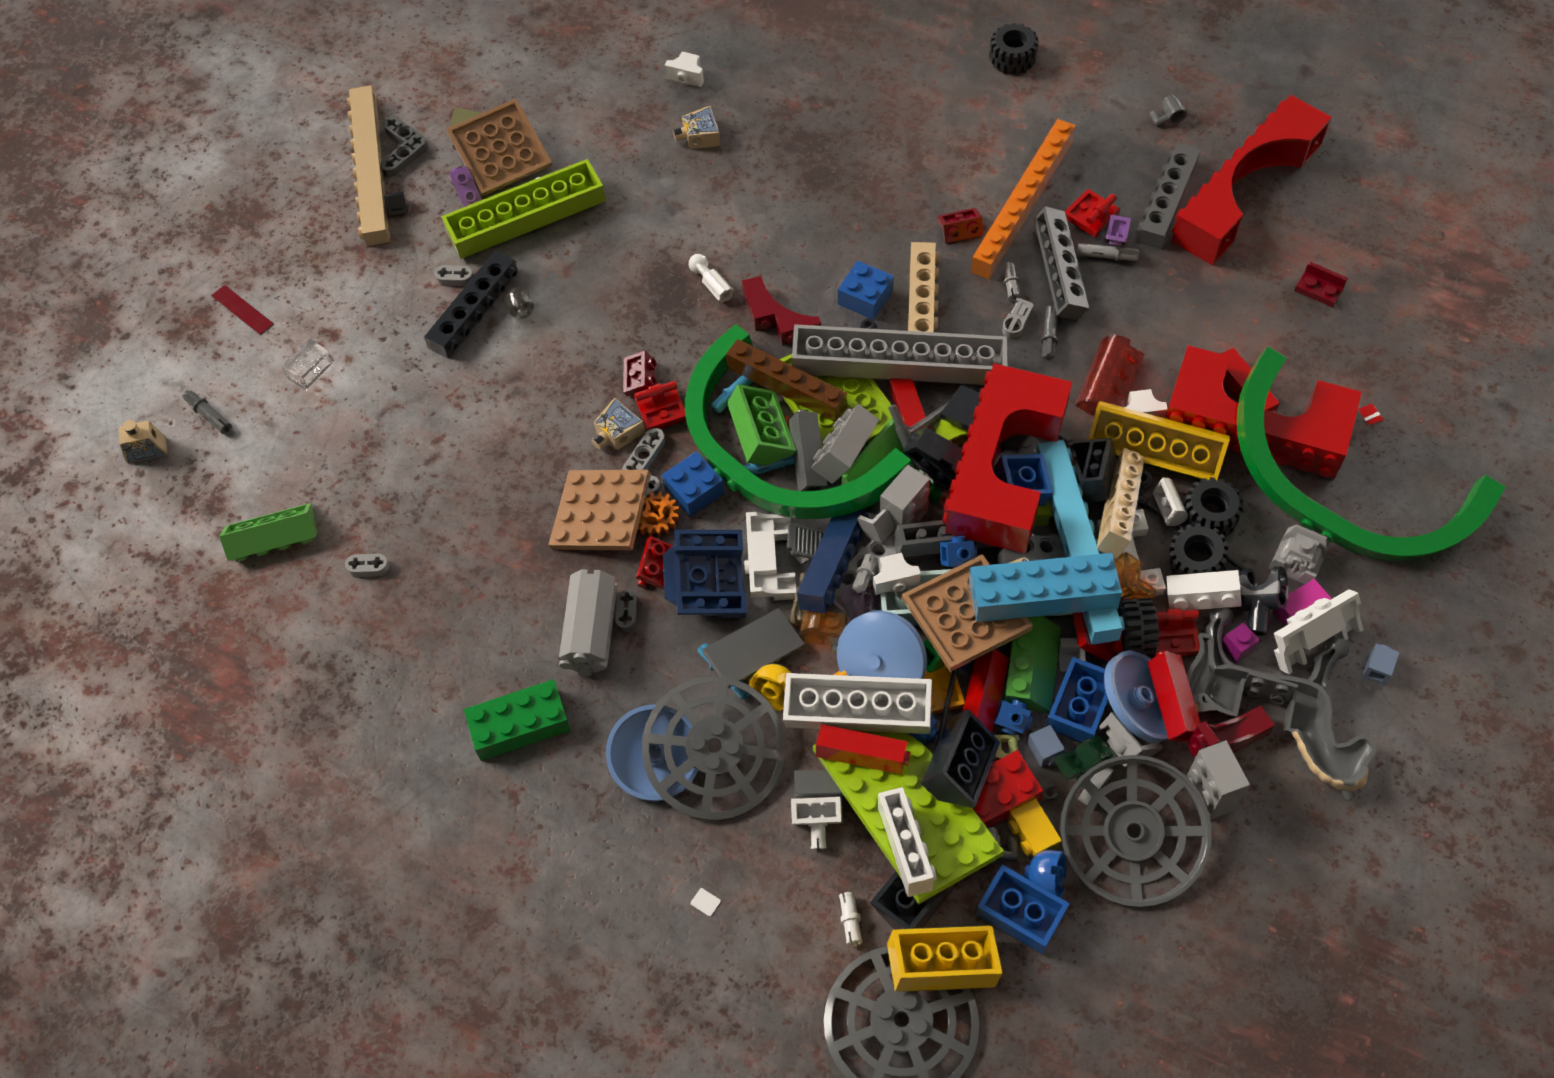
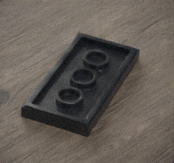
M961 385L940 413V419L968 431L970 424L973 425V414L975 407L979 406L980 393ZM1017 434L1010 436L1002 442L1001 446L1018 453L1029 435Z

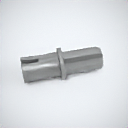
M1006 262L1003 266L1005 277L1003 282L1004 286L1007 287L1008 300L1015 302V296L1021 299L1018 285L1020 279L1017 277L1015 264Z
M871 554L865 555L861 567L856 571L857 576L852 588L857 594H860V592L864 593L869 581L873 579V571L878 563V559L874 555L871 561H869Z

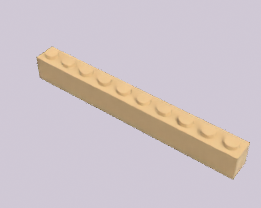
M372 85L349 89L350 97H347L349 109H351V111H348L349 120L352 125H349V129L353 139H350L352 150L355 152L352 153V160L354 165H356L353 168L355 179H357V182H354L356 194H358V197H355L357 208L360 209V212H357L358 222L361 224V227H358L360 239L364 238L366 245L371 246L390 242L388 214L384 195H386L384 173L381 168L382 153L377 102Z

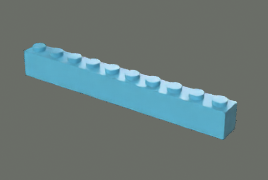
M1064 440L1038 444L1036 454H1044L1053 490L1049 503L1065 557L1099 554L1100 551L1096 549L1098 539H1095L1093 535L1094 524L1087 516L1088 505L1087 502L1082 500L1083 490L1081 484H1077L1076 467L1071 465L1072 456L1070 449L1066 448ZM1118 608L1082 612L1091 644L1120 640L1121 632L1125 629L1123 617L1118 615Z

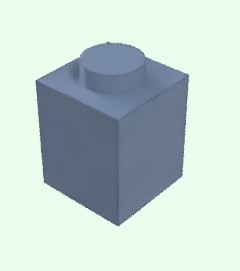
M1376 643L1369 654L1362 677L1386 685L1393 674L1399 652L1387 645Z
M1051 725L1029 734L1027 744L1041 768L1046 765L1049 767L1054 766L1062 760L1065 749Z

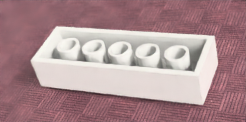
M786 673L783 722L786 728L820 729L821 724L853 731L930 734L932 679Z

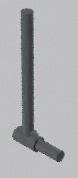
M948 403L912 427L904 424L897 405H892L888 408L903 449H905L914 432L929 426L940 418V413Z

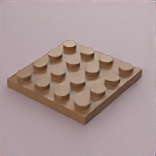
M516 98L446 129L464 165L468 167L482 197L552 166V161Z
M569 470L548 546L552 550H633L651 477L649 470Z
M983 554L902 594L903 602L950 672L1032 631L1033 628L1027 617L976 622L969 586L970 567L990 565Z

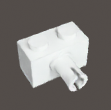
M842 798L791 799L792 824L808 825V827H811V849H818V838L819 848H827L825 826L843 823Z

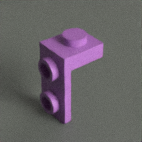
M462 166L452 169L449 173V179L452 185L454 184L463 207L481 201V196L468 167L462 168Z
M1111 215L1106 239L1110 240L1109 244L1121 246L1122 242L1126 243L1131 218Z

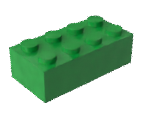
M554 679L464 709L473 746L480 761L571 731Z

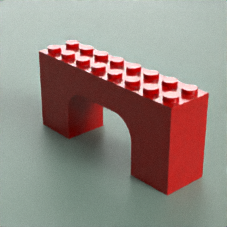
M1188 345L1165 419L1229 435L1230 440L1227 449L1236 453H1242L1237 432L1238 403L1230 399L1223 388V381L1231 356ZM1317 380L1304 414L1289 417L1264 410L1265 436L1275 462L1279 465H1287L1298 468L1301 471H1309L1322 477L1335 479L1347 455L1362 391Z
M993 363L991 372H986L985 387L980 391L979 406H976L974 410L973 425L970 424L968 429L967 443L964 442L961 453L962 459L957 464L956 479L952 480L950 486V498L946 499L943 512L945 513L942 523L946 524L945 533L965 536L966 539L1026 554L1037 515L1041 492L1005 483L996 477L993 468L1002 442L1010 436L1023 434L1049 441H1058L1068 406L1072 381Z

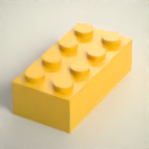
M992 926L892 930L887 943L895 992L995 987L1002 975Z

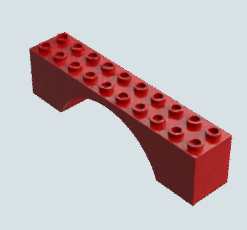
M1290 95L1285 101L1282 100L1276 111L1268 115L1265 123L1257 127L1254 135H1249L1244 145L1235 150L1232 158L1224 162L1219 172L1216 171L1212 175L1210 182L1203 184L1198 195L1190 198L1185 209L1181 208L1175 217L1177 222L1172 229L1173 237L1171 242L1213 266L1236 240L1243 213L1234 200L1232 187L1241 178L1259 169L1273 166L1301 168L1323 144L1332 116L1293 95Z

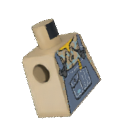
M710 106L684 115L682 117L683 127L673 130L675 141L687 139L691 149L721 146L719 130Z
M614 398L594 421L597 435L591 441L599 450L607 443L615 450H619L645 433L643 421Z
M127 420L123 426L119 427V444L127 463L167 455V438L150 421L135 423L133 420Z

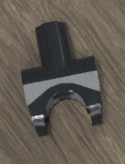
M1282 566L1273 567L1266 582L1257 586L1254 571L1251 568H1244L1239 573L1241 606L1236 608L1239 611H1249L1247 627L1254 635L1267 636L1270 611L1284 609L1287 605L1288 576L1286 570Z

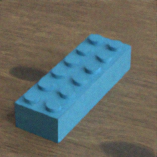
M1112 553L970 567L969 586L976 622L1118 608L1122 595Z

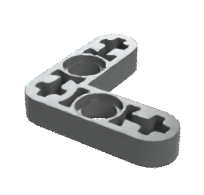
M394 116L386 118L383 126L385 132L402 145L381 162L383 173L388 177L400 173L428 148L426 138ZM404 133H410L407 137H401ZM403 153H408V154H409V155H408L407 157H405V158H401V157H400L401 154H403Z

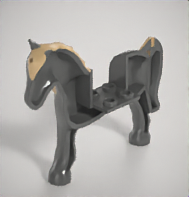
M1228 608L1210 609V621L1206 627V633L1198 635L1200 642L1199 653L1187 673L1197 712L1214 710L1217 713L1236 718L1242 693H1246L1253 698H1265L1275 704H1287L1283 724L1284 732L1291 733L1296 739L1297 747L1312 773L1317 775L1323 783L1341 790L1345 800L1351 801L1353 791L1363 788L1367 783L1368 765L1376 754L1377 746L1368 735H1357L1348 742L1337 744L1331 728L1332 707L1330 696L1326 690L1327 678L1334 662L1348 655L1350 643L1341 638L1327 639L1325 650L1315 654L1313 673L1307 680L1292 676L1262 673L1235 665L1227 659L1222 647V636L1225 626L1232 622L1233 612Z

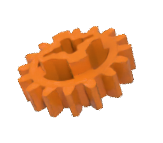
M660 491L657 496L650 492V497H645L642 516L638 526L641 534L644 535L648 532L650 537L657 533V536L661 537V532H665L668 535V528L675 529V522H679L678 514H680L676 500H671L669 494L663 497Z

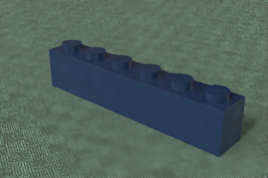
M865 508L847 515L831 518L797 591L800 610L826 614L829 605L833 604L836 589H839L842 583L843 573H846L848 570L850 557L854 556L855 546L862 538V528L858 518L860 516L869 518Z

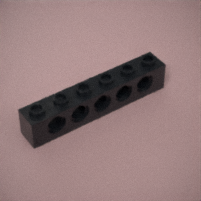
M498 251L492 253L424 336L429 350L446 358H449L452 353L457 351L459 345L469 336L473 327L482 320L483 315L494 305L499 295L504 293L507 285L516 278L518 269L515 259Z

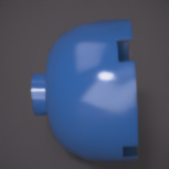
M1044 850L1037 853L1033 857L1031 864L1026 865L1024 877L1062 899L1065 887L1060 886L1063 878H1066L1067 872L1065 854H1063V851Z

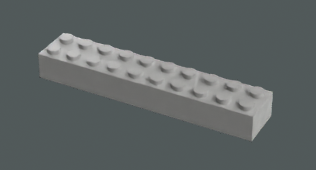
M794 325L792 366L810 375L889 380L890 378H901L924 382L985 385L986 372H991L993 363L1007 366L1006 336Z

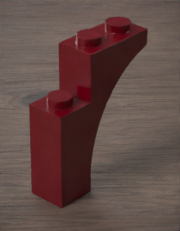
M761 276L741 281L743 296L755 331L775 326L781 344L785 345L793 344L794 325L821 326L819 316L798 314L779 304L769 294Z
M1262 706L1223 723L1208 724L1204 721L1196 726L1188 743L1189 750L1196 758L1199 750L1227 741L1234 754L1268 736L1275 724Z

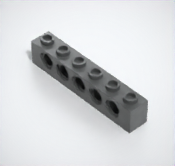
M1178 143L1175 150L1170 151L1167 160L1169 164H1165L1161 175L1163 179L1159 178L1155 189L1157 193L1153 192L1149 201L1151 207H1146L1143 215L1145 221H1140L1137 229V233L1140 234L1139 243L1162 249L1197 165L1201 149Z
M1045 206L1034 218V223L1056 314L1060 317L1078 320L1089 309L1066 214L1065 211Z

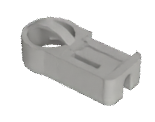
M1020 298L1016 299L1012 312L1003 321L1002 332L1007 338L1015 339L1022 335L1023 329L1032 314L1033 303ZM1015 324L1020 327L1019 330L1012 331Z

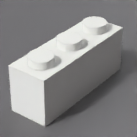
M1238 570L1167 576L1169 609L1181 608L1183 611L1241 606Z

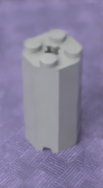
M581 569L571 574L559 653V666L563 669L576 671L579 675L585 677L605 670L608 666L617 583H615V576L601 570H594V574H587L588 570Z

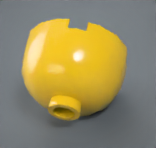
M768 664L761 667L753 675L749 686L758 691L771 704L774 710L781 711L784 709L786 673L791 672L781 665Z

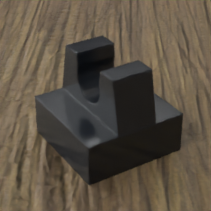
M404 191L384 195L389 216L408 213L409 210Z

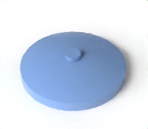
M871 611L856 617L844 628L837 645V662L840 673L845 671L848 676L924 679L927 655L919 633L907 620L892 612Z
M1124 651L1113 657L1105 669L1104 684L1110 705L1124 726L1137 737L1154 743L1165 741L1168 739V734L1147 662L1151 658L1140 652Z
M656 705L641 706L622 716L611 730L606 745L607 766L615 783L630 796L644 801H663L647 777L642 758V737L645 725ZM664 706L656 717L651 734L665 735L671 719L678 711ZM685 715L677 723L673 736L687 737L690 729L693 727ZM649 744L651 765L655 776L661 782L671 774L665 760L664 745ZM671 745L672 758L678 768L688 760L685 747ZM693 768L684 777L692 783L698 770ZM676 781L666 791L672 797H675L686 788Z

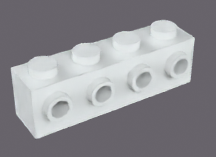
M903 787L878 793V809L907 896L910 897L933 891V882L937 879L933 865H930L928 862V849L925 842H922L920 839V826L918 821L913 818V807L910 798H906Z

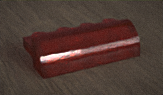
M1110 335L1101 340L1076 401V407L1092 416L1095 415L1100 401L1125 407L1145 355L1129 345L1131 339L1120 335Z

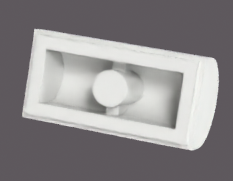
M1162 478L1152 493L1166 525L1176 526L1183 523L1187 519L1188 514L1173 481L1170 478Z

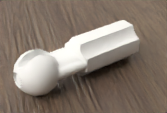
M694 254L690 258L688 265L690 270L703 275L702 282L721 303L729 301L733 296L734 290L715 269L710 270L708 268L707 258L702 254Z

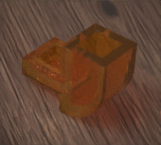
M1127 552L1120 554L1118 559L1113 557L1122 591L1121 599L1128 597L1131 599L1148 597L1152 599L1155 597L1156 589L1140 579L1143 565L1141 561Z
M805 610L799 636L804 643L824 644L825 637L840 638L847 624V614L826 612L825 614Z

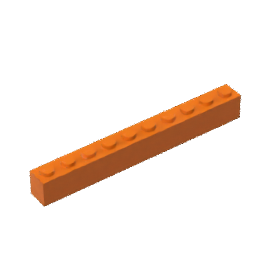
M1057 119L973 255L971 273L990 280L1071 146L1076 125Z

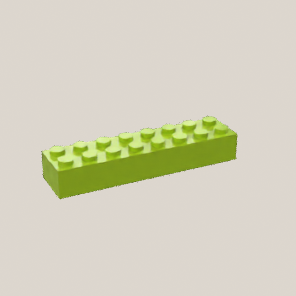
M586 159L443 215L441 218L459 258L462 259L606 201L603 184L589 160Z

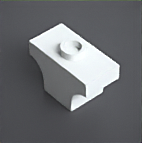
M681 52L677 59L667 60L665 64L667 79L702 87L704 77L698 55Z
M1151 389L1130 392L1127 406L1124 407L1161 418L1166 417L1168 410L1166 402L1156 400Z
M902 553L880 558V573L873 576L875 595L890 591L899 592L907 587L920 584L921 573L919 566H911L906 563Z

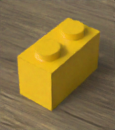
M1037 799L1010 811L1008 826L1014 835L1017 834L1022 841L1020 843L1021 848L1026 856L1030 855L1033 859L1037 853L1044 850L1059 849L1062 840Z

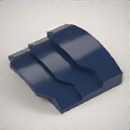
M742 530L674 531V545L663 555L664 596L666 600L677 607L678 615L746 618V592H743L741 560L743 553Z

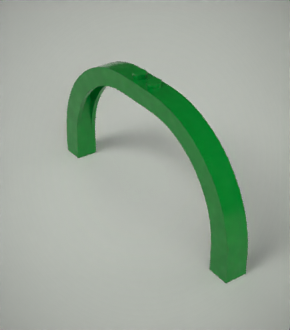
M735 324L709 347L697 363L690 377L685 397V414L687 425L697 450L712 469L726 481L728 487L733 492L738 491L753 504L764 510L798 519H825L847 515L879 501L883 492L907 465L913 468L912 460L895 448L870 471L838 487L819 491H794L771 485L752 474L714 440L708 428V407L712 393L721 377L728 370L726 353L737 339L753 346L750 335Z
M1268 346L1260 354L1240 394L1237 409L1238 440L1245 463L1260 489L1283 512L1300 522L1302 527L1326 536L1329 542H1333L1362 556L1379 560L1407 561L1428 557L1450 548L1471 535L1489 517L1506 486L1487 475L1476 480L1465 502L1447 524L1431 533L1413 537H1391L1364 530L1307 497L1283 475L1271 455L1265 436L1264 408L1266 398L1275 377L1287 357Z

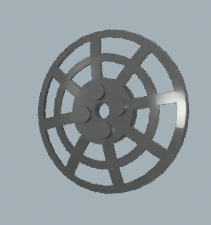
M708 676L695 678L670 690L652 710L642 737L644 769L656 793L675 810L702 820L734 818L759 805L776 785L785 759L783 727L771 704L749 685L726 677ZM717 683L716 696L702 697L687 704L679 694L683 690L695 685ZM727 684L748 692L761 705L750 712L741 703L726 698ZM669 700H672L680 710L671 719L665 735L651 734L657 715ZM715 703L713 717L701 720L692 710L703 704ZM724 705L737 709L745 717L733 724L723 718ZM767 712L771 716L777 731L778 750L765 748L763 732L757 721L758 718ZM685 715L693 727L690 729L687 737L673 736L677 723ZM750 724L753 726L756 734L757 746L743 744L740 732ZM711 740L719 741L721 744L720 751L716 753L709 751L707 747L708 742ZM649 744L664 745L665 760L671 774L661 782L655 776L651 765ZM671 745L685 747L688 760L678 768L672 758ZM742 754L756 756L753 767L744 777L736 766ZM763 758L777 760L776 768L770 781L757 795L749 782L753 780L759 771ZM693 768L706 774L704 788L691 783L684 775ZM729 772L736 781V784L727 788L714 789L715 776ZM678 781L689 791L703 796L701 810L693 809L680 803L666 790ZM742 790L749 799V802L735 809L711 812L713 797L727 796Z
M1118 756L1105 760L1089 769L1071 788L1064 802L1060 822L1062 847L1073 872L1095 894L1108 901L1126 906H1153L1167 902L1182 894L1201 874L1208 860L1211 848L1212 828L1210 815L1198 789L1187 776L1175 767L1148 756ZM1127 764V779L1112 782L1100 790L1089 780L1106 768ZM1137 764L1158 768L1171 775L1176 781L1164 790L1152 782L1137 779ZM1083 787L1092 796V799L1084 811L1082 825H1067L1071 804L1077 792ZM1127 787L1126 802L1114 806L1105 797L1107 793L1115 789ZM1137 787L1149 789L1158 794L1159 797L1151 806L1137 801ZM1183 787L1190 794L1197 807L1201 826H1186L1183 813L1173 798ZM1098 803L1108 813L1104 825L1089 826L1091 814ZM1166 804L1172 809L1177 826H1164L1158 812ZM1130 824L1139 826L1140 835L1137 838H1132L1128 835L1127 828ZM1068 835L1082 836L1086 852L1094 863L1086 874L1079 868L1072 855ZM1090 836H1104L1109 849L1101 858L1094 851ZM1164 836H1178L1176 849L1169 859L1160 850ZM1186 836H1202L1198 859L1191 872L1187 875L1176 865L1184 851ZM1116 856L1128 860L1130 876L1110 869L1108 864ZM1152 856L1163 866L1153 873L1140 875V860H1145ZM1103 872L1115 880L1131 883L1132 899L1111 894L1098 887L1093 881ZM1168 872L1181 882L1175 888L1162 895L1142 898L1141 883L1157 880Z
M887 946L874 949L859 956L843 970L832 986L826 1002L824 1031L829 1053L844 1078H858L848 1068L839 1054V1051L852 1045L859 1056L870 1067L875 1069L872 1078H883L885 1074L896 1077H912L917 1075L918 1078H929L927 1071L940 1063L947 1055L949 1049L964 1056V1058L948 1078L962 1077L974 1057L979 1036L978 1009L970 988L962 989L963 993L949 996L946 990H936L942 999L928 1003L919 994V991L895 992L890 977L892 975L891 967L886 968L881 957L882 954L888 953ZM869 959L872 960L877 972L863 980L854 993L840 988L844 980L855 968ZM880 979L885 993L876 1002L863 997V992L872 983ZM835 998L850 1003L847 1014L849 1035L834 1041L831 1019ZM964 1003L969 1004L972 1021L971 1038L968 1046L954 1039L956 1032V1013L954 1007ZM857 1006L871 1011L870 1026L856 1031L855 1028ZM947 1009L949 1022L947 1035L932 1028V1014ZM905 1014L909 1019L908 1025L905 1027L897 1026L894 1022L895 1016ZM873 1036L878 1043L884 1047L879 1061L874 1059L865 1050L861 1041ZM929 1038L941 1044L942 1047L931 1059L924 1063L919 1048ZM893 1053H909L914 1067L897 1068L888 1065Z

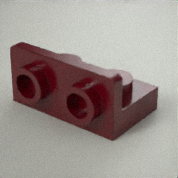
M976 208L937 216L938 225L943 230L945 243L978 237L984 234L982 216Z
M1309 262L1294 291L1333 308L1348 278L1321 265Z
M645 350L624 358L623 393L626 396L647 390L649 386L657 384V362Z

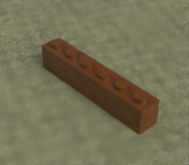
M739 339L735 341L726 353L727 368L834 422L838 420L847 408V392Z

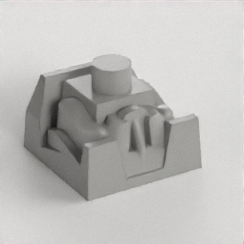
M1297 524L1289 527L1284 533L1268 569L1272 570L1275 566H1282L1289 578L1303 584L1316 579L1330 547L1328 538Z
M1111 712L1099 726L1100 729H1107L1106 734L1109 737L1107 743L1110 747L1106 752L1111 758L1127 755L1152 757L1163 748L1160 742H1148L1137 737L1124 726L1115 712Z

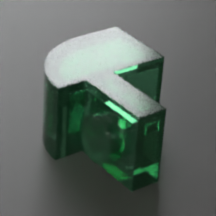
M1101 735L1085 739L1074 751L1058 755L1054 762L1066 780L1075 778L1078 781L1089 769L1110 759L1114 754Z

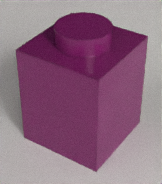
M1242 623L1225 635L1222 647L1224 652L1237 664L1254 652L1259 639Z

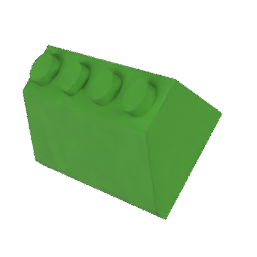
M737 384L727 404L747 463L767 466L795 454L797 450L776 393L770 390Z
M892 418L842 475V485L870 471L895 448L900 452L904 451Z
M312 503L226 525L219 538L227 561L235 560V562L247 559L248 555L256 554L261 556L269 553L274 548L283 550L291 547L293 543L300 542V544H306L313 541L317 534Z
M1044 616L1027 617L1033 628L1032 631L1012 640L1004 701L1012 704L1013 700H1017L1027 704L1026 709L1029 711L1050 714L1061 627Z

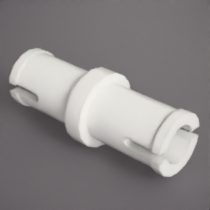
M845 892L844 895H839L842 909L840 919L845 928L846 945L856 946V941H858L859 945L863 942L859 927L861 917L857 913L855 893Z

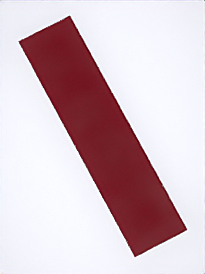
M225 284L211 295L259 335L274 324Z

